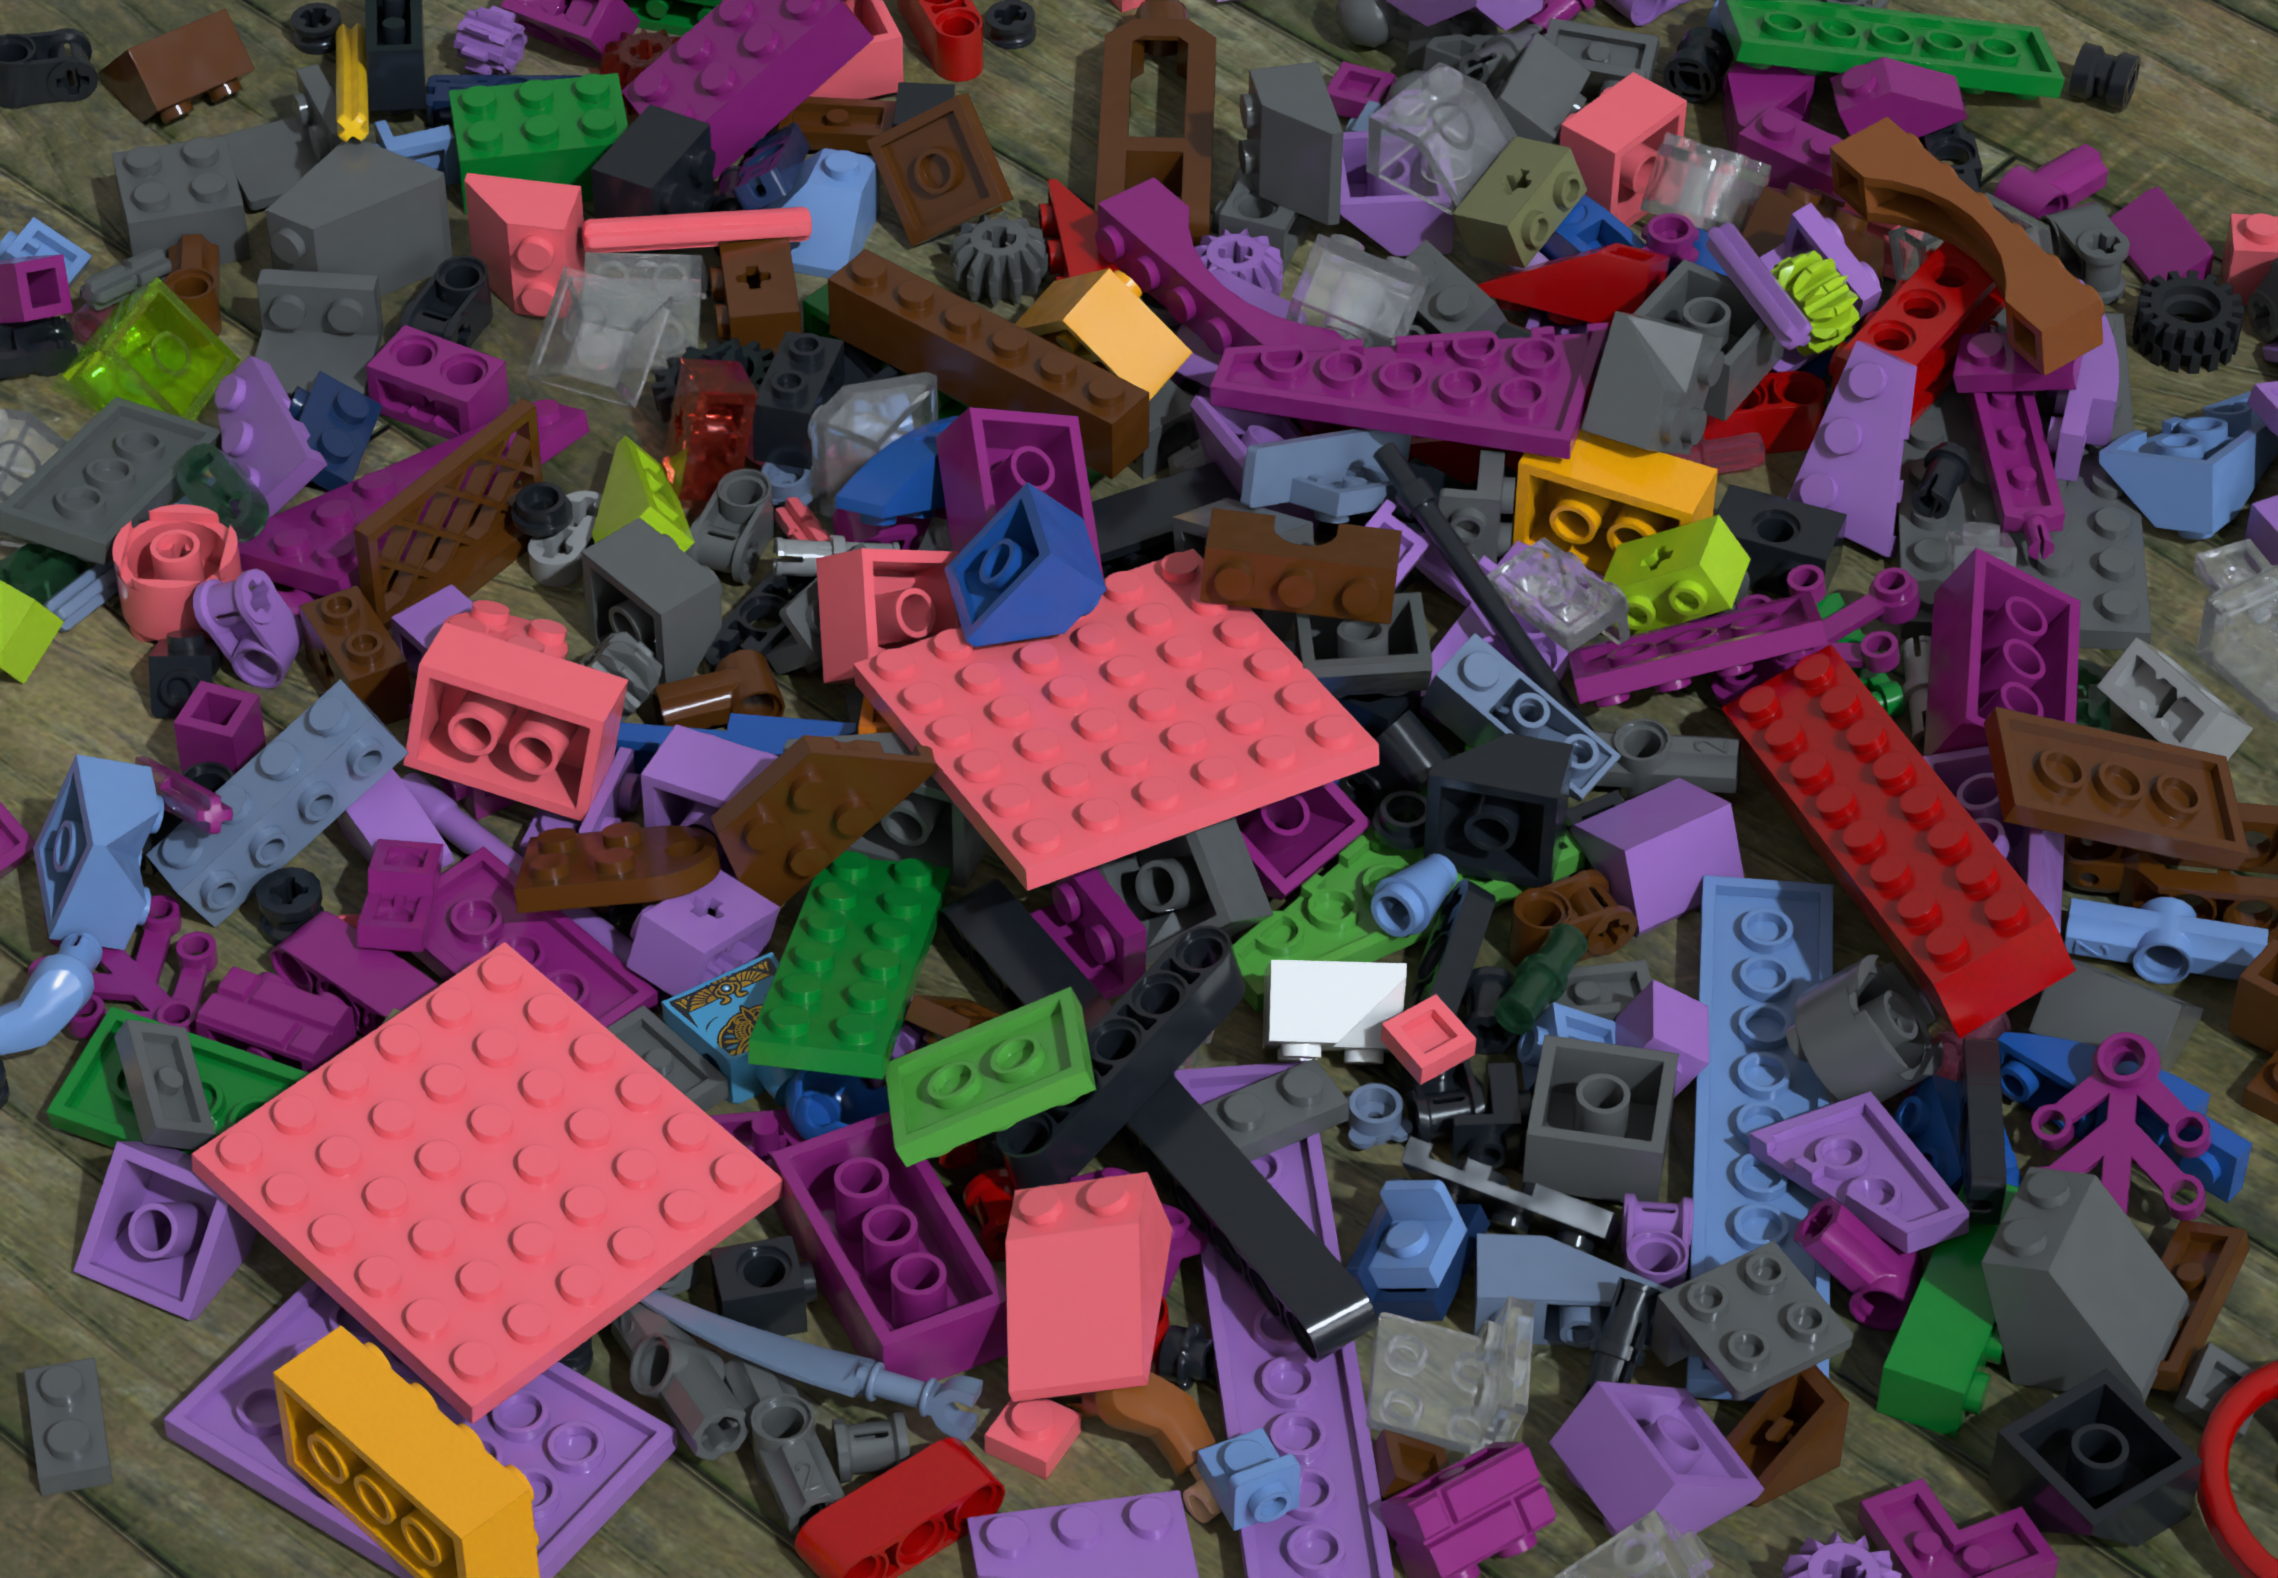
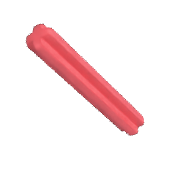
M806 207L599 218L584 221L582 241L585 251L589 254L719 246V243L783 237H789V242H800L810 238L812 221L810 211Z

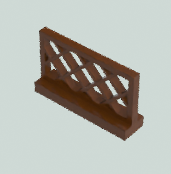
M523 398L354 528L361 592L392 639L391 617L451 584L469 598L528 551V544L532 536L526 535L515 528L512 523L511 507L516 500L517 493L524 486L534 482H543L536 405ZM516 431V436L506 457L502 456L511 434ZM476 463L465 489L460 488L469 467ZM497 464L501 465L488 495H484L483 493ZM519 472L521 476V484L518 482L515 483V480ZM435 494L423 522L419 521L418 519L427 500ZM455 497H458L460 499L447 527L444 528L442 527ZM478 504H482L483 506L475 512ZM393 527L381 554H379L377 539ZM413 530L418 531L405 560L402 561L400 557ZM436 537H441V539L434 544ZM394 570H399V572L392 577Z

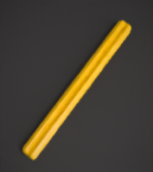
M359 23L352 29L342 24L336 31L337 136L346 143L353 136L362 142L369 134L365 28Z

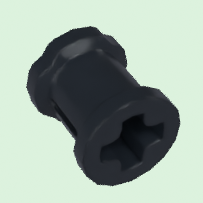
M1484 966L1473 969L1461 1000L1462 1004L1466 1006V1018L1462 1023L1476 1038L1475 1053L1481 1055L1505 1053L1514 1048L1520 1039L1518 1020L1513 1015L1512 1005L1518 995V983L1514 975L1499 967Z

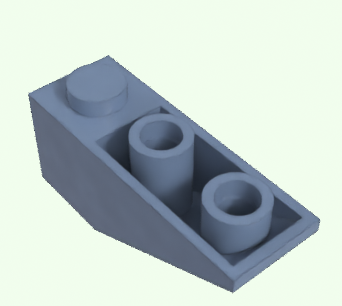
M1476 633L1438 671L1420 703L1428 712L1473 748L1508 733L1573 744L1569 797L1579 802L1585 798L1621 757L1617 751Z
M1477 1233L1473 1277L1474 1342L1500 1343L1503 1345L1540 1344L1569 1345L1576 1348L1589 1347L1594 1335H1601L1613 1303L1612 1300L1619 1277L1648 1285L1660 1290L1662 1293L1670 1289L1548 1236ZM1655 1313L1652 1316L1646 1333L1647 1336L1642 1348L1644 1350H1651L1650 1344Z

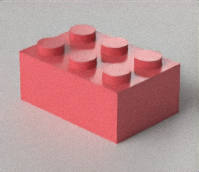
M445 622L419 663L406 750L409 753L405 756L403 765L583 822L614 760L628 679Z

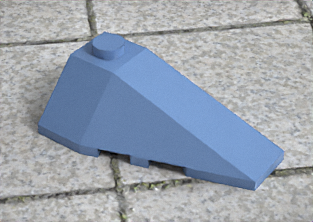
M2249 391L2203 407V417L2189 419L2173 417L2162 421V433L2148 438L2147 432L2141 430L2124 434L2099 451V464L2156 528L2178 530V536L2186 539H2206L2212 537L2215 532L2237 517L2278 453V437L2267 428L2264 421L2247 404L2252 392Z

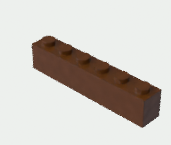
M864 249L828 278L831 335L973 408L1078 416L1086 466L1110 479L1117 476L1149 448L1148 391L867 249Z

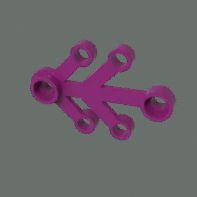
M1805 564L1797 566L1789 572L1787 583L1790 597L1811 592L1816 606L1824 599L1826 584L1824 573L1819 567ZM1893 567L1880 571L1871 583L1867 595L1823 620L1828 644L1814 647L1815 653L1832 644L1849 667L1866 668L1874 673H1885L1893 670L1900 662L1898 640L1892 633L1875 631L1866 635L1861 643H1842L1837 641L1875 618L1882 623L1892 625L1912 620L1921 608L1919 586L1916 579L1901 568ZM1805 584H1812V585H1810V586H1805V587L1802 586V585H1805ZM1762 594L1749 595L1738 603L1737 610L1772 600ZM1877 651H1886V652H1884V653H1879V654L1874 653V652H1877ZM1777 656L1752 662L1753 669L1731 677H1717L1716 672H1714L1711 678L1713 696L1723 707L1742 696L1747 690L1763 684L1794 666L1800 660L1779 662Z
M157 895L151 897L147 920L142 925L144 934L136 961L125 950L102 947L103 954L99 965L106 973L92 972L95 986L92 997L67 1024L68 1031L79 1038L92 1037L108 1010H105L102 1000L106 999L135 1001L143 1011H125L167 1025L186 1027L187 1032L198 1035L196 1019L197 1012L203 1006L200 1004L208 973L214 970L218 964L215 939L208 933L197 931L185 934L178 940L176 951L179 968L182 971L171 998L158 984L171 938L179 932L182 926L178 902L170 896ZM44 912L45 927H46L47 937H48V939H49L48 929H47V924H46V918H45V912ZM158 916H167L164 918L156 919V917ZM49 939L52 944L60 947L61 940ZM196 952H203L200 955H191ZM47 956L38 958L31 963V965L28 968L29 978L32 975L35 968L37 967V965L39 964L40 960L44 959ZM83 1014H92L88 1017H79Z
M2131 1032L2115 1033L2100 1043L2092 1057L2093 1074L2055 1104H2046L2038 1108L2032 1116L2031 1127L2038 1145L2044 1149L2055 1151L2065 1148L2074 1137L2073 1123L2109 1098L2107 1120L2050 1166L2039 1168L2087 1174L2103 1161L2101 1183L2127 1215L2133 1161L2163 1193L2166 1210L2173 1218L2181 1221L2193 1220L2199 1217L2206 1207L2204 1186L2197 1177L2191 1174H2184L2135 1123L2137 1100L2139 1099L2169 1127L2168 1132L2171 1146L2176 1153L2183 1157H2198L2209 1149L2212 1141L2209 1122L2201 1113L2189 1111L2158 1079L2161 1071L2160 1057L2157 1049L2148 1039ZM2124 1061H2132L2139 1065L2138 1070L2130 1075H2119L2115 1072V1068ZM2056 1119L2065 1124L2061 1132L2049 1135L2041 1131L2042 1125L2049 1120ZM2193 1126L2202 1131V1135L2192 1142L2182 1141L2178 1138L2179 1132L2186 1127ZM2189 1189L2194 1191L2197 1197L2188 1205H2180L2172 1200L2174 1194L2180 1190Z

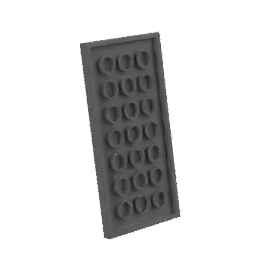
M2004 308L1995 319L1991 318V320L1999 323V333L2007 332L2006 309ZM2104 313L2115 339L2119 359V387L2110 440L2111 444L2122 435L2134 431L2124 314ZM1953 380L1910 427L1909 440H1906L1903 446L1900 480H1904L1902 502L1897 503L1896 507L1898 568L1906 570L1916 579L1919 586L1921 608L1912 620L1900 624V638L1910 639L1913 637V639L1919 640V636L1922 635L1931 637L1934 592L1977 547L2081 601L2079 648L2127 650L2136 637L2150 644L2151 622L2141 510L2099 464V451L2105 447L2085 443L2077 482L2057 479L2065 510L2063 531L2050 532L2055 548L2050 557L2042 559L2039 549L2038 560L2033 559L2028 554L2025 534L2001 532L1967 393H1957ZM2047 390L2033 391L2047 441L2051 417L2063 418L2064 415L2054 414L2056 399L2046 398ZM1953 442L1959 444L1966 449L1970 456V463L1972 465L1971 475L1965 483L1958 486L1952 499L1950 510L1945 517L1935 519L1934 512L1940 502L1939 500L1936 501L1930 517H1924L1913 508L1911 503L1912 495L1918 488L1926 470L1924 458L1931 448L1938 446L1940 443ZM2050 453L2053 468H2055L2056 454Z

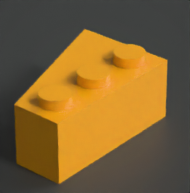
M1110 268L1053 281L1015 323V325L1148 391L1149 401L1193 353L1140 299L1142 291L1139 286L1125 273L1119 270L1113 272Z

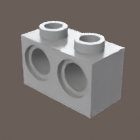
M2137 637L2097 685L2104 694L2162 743L2226 756L2228 761L2254 729L2173 658Z

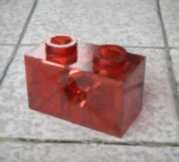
M682 358L662 461V468L679 500L709 501L719 481L726 474L734 470L744 469L758 393L742 364L738 361Z

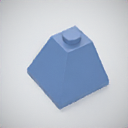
M823 148L803 162L793 187L788 194L760 208L806 207L809 209L812 221L810 238L806 241L790 242L794 272L830 278L861 253L881 212L879 169L872 156L856 154L847 150Z

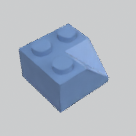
M76 754L33 847L49 939L63 941L66 935L77 932L78 939L76 943H79L83 932H86L96 937L101 947L125 950L136 925L142 926L147 920L151 904V894L149 888L143 886L140 872L142 849L149 834H156L158 832L164 814V800L162 796L156 794L151 767Z

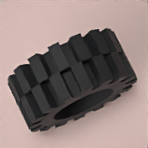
M2178 270L2168 272L2167 281L2160 275L2153 277L2151 285L2145 283L2138 297L2132 336L2134 344H2139L2138 352L2142 356L2151 354L2150 362L2158 367L2164 361L2169 362L2168 370L2177 373L2180 365L2188 366V374H2199L2200 365H2204L2207 371L2211 372L2218 369L2219 362L2223 365L2229 363L2232 354L2235 355L2238 348L2244 317L2243 299L2239 293L2232 295L2233 287L2225 282L2218 287L2216 286L2218 277L2208 274L2205 280L2197 279L2198 271L2188 270L2187 278H2181Z

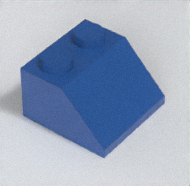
M1028 482L944 568L965 640L975 647L1064 634L1080 617L1086 616L1094 610L1100 601L1101 595L1107 590L1083 518Z

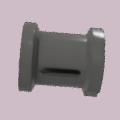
M903 1411L892 1412L889 1420L849 1425L846 1424L843 1418L832 1419L834 1455L839 1483L851 1482L853 1474L890 1470L910 1458L907 1426Z

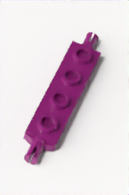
M1982 325L1978 333H1987L1986 325ZM1989 325L1988 333H1999L1995 326ZM2034 392L1967 393L2001 532L2025 534L2030 557L2038 560L2040 549L2041 558L2046 559L2055 550L2050 532L2063 531L2065 510Z

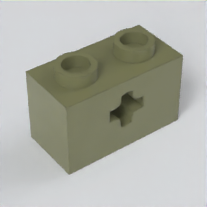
M1515 136L1452 215L1470 256L1525 269L1571 210L1578 204L1587 192V188L1570 147Z

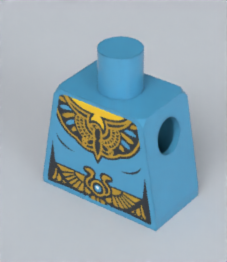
M772 952L662 1001L663 1022L728 1079L729 1097L724 1099L728 1103L740 1104L767 1091L778 1105L785 1106L784 1096L786 1087L797 1072V1069L748 1064L749 1038L779 966V962Z

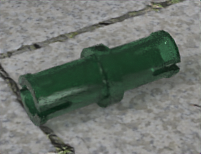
M1564 923L1554 925L1537 952L1525 956L1516 968V981L1506 995L1498 1001L1494 1010L1496 1020L1507 1031L1514 1034L1528 1033L1547 1004L1558 1001L1567 989L1569 981L1567 976L1576 963L1586 954L1584 952L1588 949L1586 937L1575 926Z

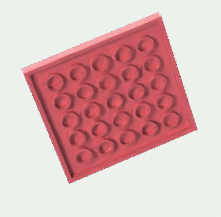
M1194 548L1184 552L1171 553L1163 559L1128 571L1115 572L1104 578L1107 590L1101 595L1097 606L1088 615L1080 617L1064 634L975 647L965 640L962 627L944 630L936 636L901 648L888 649L877 656L853 663L855 685L911 752H913L916 745L928 746L932 749L938 770L931 776L1027 891L1379 765V744L1307 668L1303 669V663L1249 607L1200 601L1204 559Z
M506 942L478 959L191 1154L192 1171L471 1424H474L783 1197V1178Z

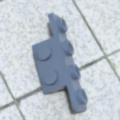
M1357 428L1250 445L1246 452V460L1242 470L1243 484L1240 502L1242 505L1250 508L1290 502L1312 509L1314 519L1328 523L1349 522L1350 515L1354 514L1373 516L1387 499L1398 505L1397 507H1400L1395 500V496L1398 493L1373 455L1385 444L1393 442L1408 463L1412 435Z

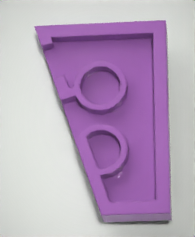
M1871 1091L1749 1133L1751 1155L1820 1199L1825 1200L1832 1196L1873 1233L1906 1254L1969 1232V1211Z
M1180 1490L967 1518V1537L975 1578H1199Z

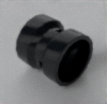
M1706 26L1694 27L1688 30L1677 46L1676 53L1673 54L1664 69L1663 79L1666 88L1691 104L1703 103L1711 99L1721 82V77L1724 76L1733 61L1734 53L1726 36L1716 29Z
M2085 42L2079 51L2073 68L2069 95L2083 100H2088L2092 97L2104 99L2107 106L2124 111L2130 103L2137 83L2141 58L2125 52L2114 56L2107 54L2102 46Z

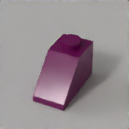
M1882 57L1864 65L1854 66L1844 73L1831 77L1838 113L1850 136L1885 117L1891 119L1906 133H1913L1917 138L1968 119L1959 83L1954 75Z
M1743 63L1735 64L1729 70L1723 83V92L1725 93L1723 122L1734 168L1738 133L1769 106L1789 113L1806 123L1810 121L1815 75L1802 73L1792 67L1772 65L1768 69H1756Z

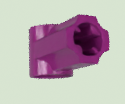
M2085 143L2078 148H2071L2034 171L2022 165L2012 168L1999 182L1993 196V205L1996 210L2037 236V223L2041 216L2069 209L2106 187L2109 171L2101 160L2100 152Z
M1832 1196L1814 1204L1806 1217L1797 1224L1793 1241L1851 1292L1849 1308L1857 1321L1866 1327L1876 1330L1892 1331L1900 1329L1918 1288L1923 1267L1922 1256L1918 1251L1906 1254L1883 1238H1879Z

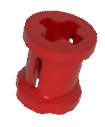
M1007 1169L986 1171L976 1176L967 1184L963 1192V1202L970 1215L977 1217L982 1231L979 1239L986 1257L995 1261H1006L1005 1240L1015 1193Z

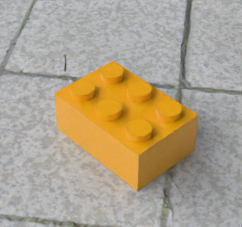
M1580 428L1570 459L1540 456L1524 452L1518 462L1512 546L1518 540L1605 576L1617 545L1713 517L1718 469L1659 451L1642 449L1581 430Z

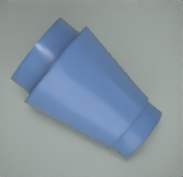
M1431 854L1425 859L1381 880L1374 890V897L1371 901V912L1379 927L1386 933L1396 937L1416 935L1424 931L1451 888L1457 882L1458 876L1454 864L1441 854Z

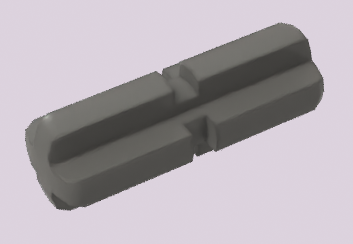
M152 247L124 260V266L116 264L88 277L85 280V284L80 287L81 298L87 301L90 309L101 311L130 297L129 292L136 294L164 281L167 274L172 271L171 260L166 258L163 249Z

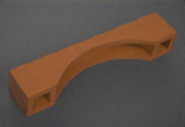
M1885 117L1829 147L1834 192L1861 216L1871 222L1895 224L1928 233L1954 245L1974 259L1995 282L2005 301L2008 345L2043 376L2103 344L2102 316L2105 309L2098 292L2091 285L2082 284L2068 272L2056 255L2053 253L2047 254L2034 243L2021 225L2016 222L2011 223L1999 213L1983 193L1975 192L1958 178L1956 172L1948 163L1940 162L1923 148L1920 140L1913 133H1906L1891 119Z

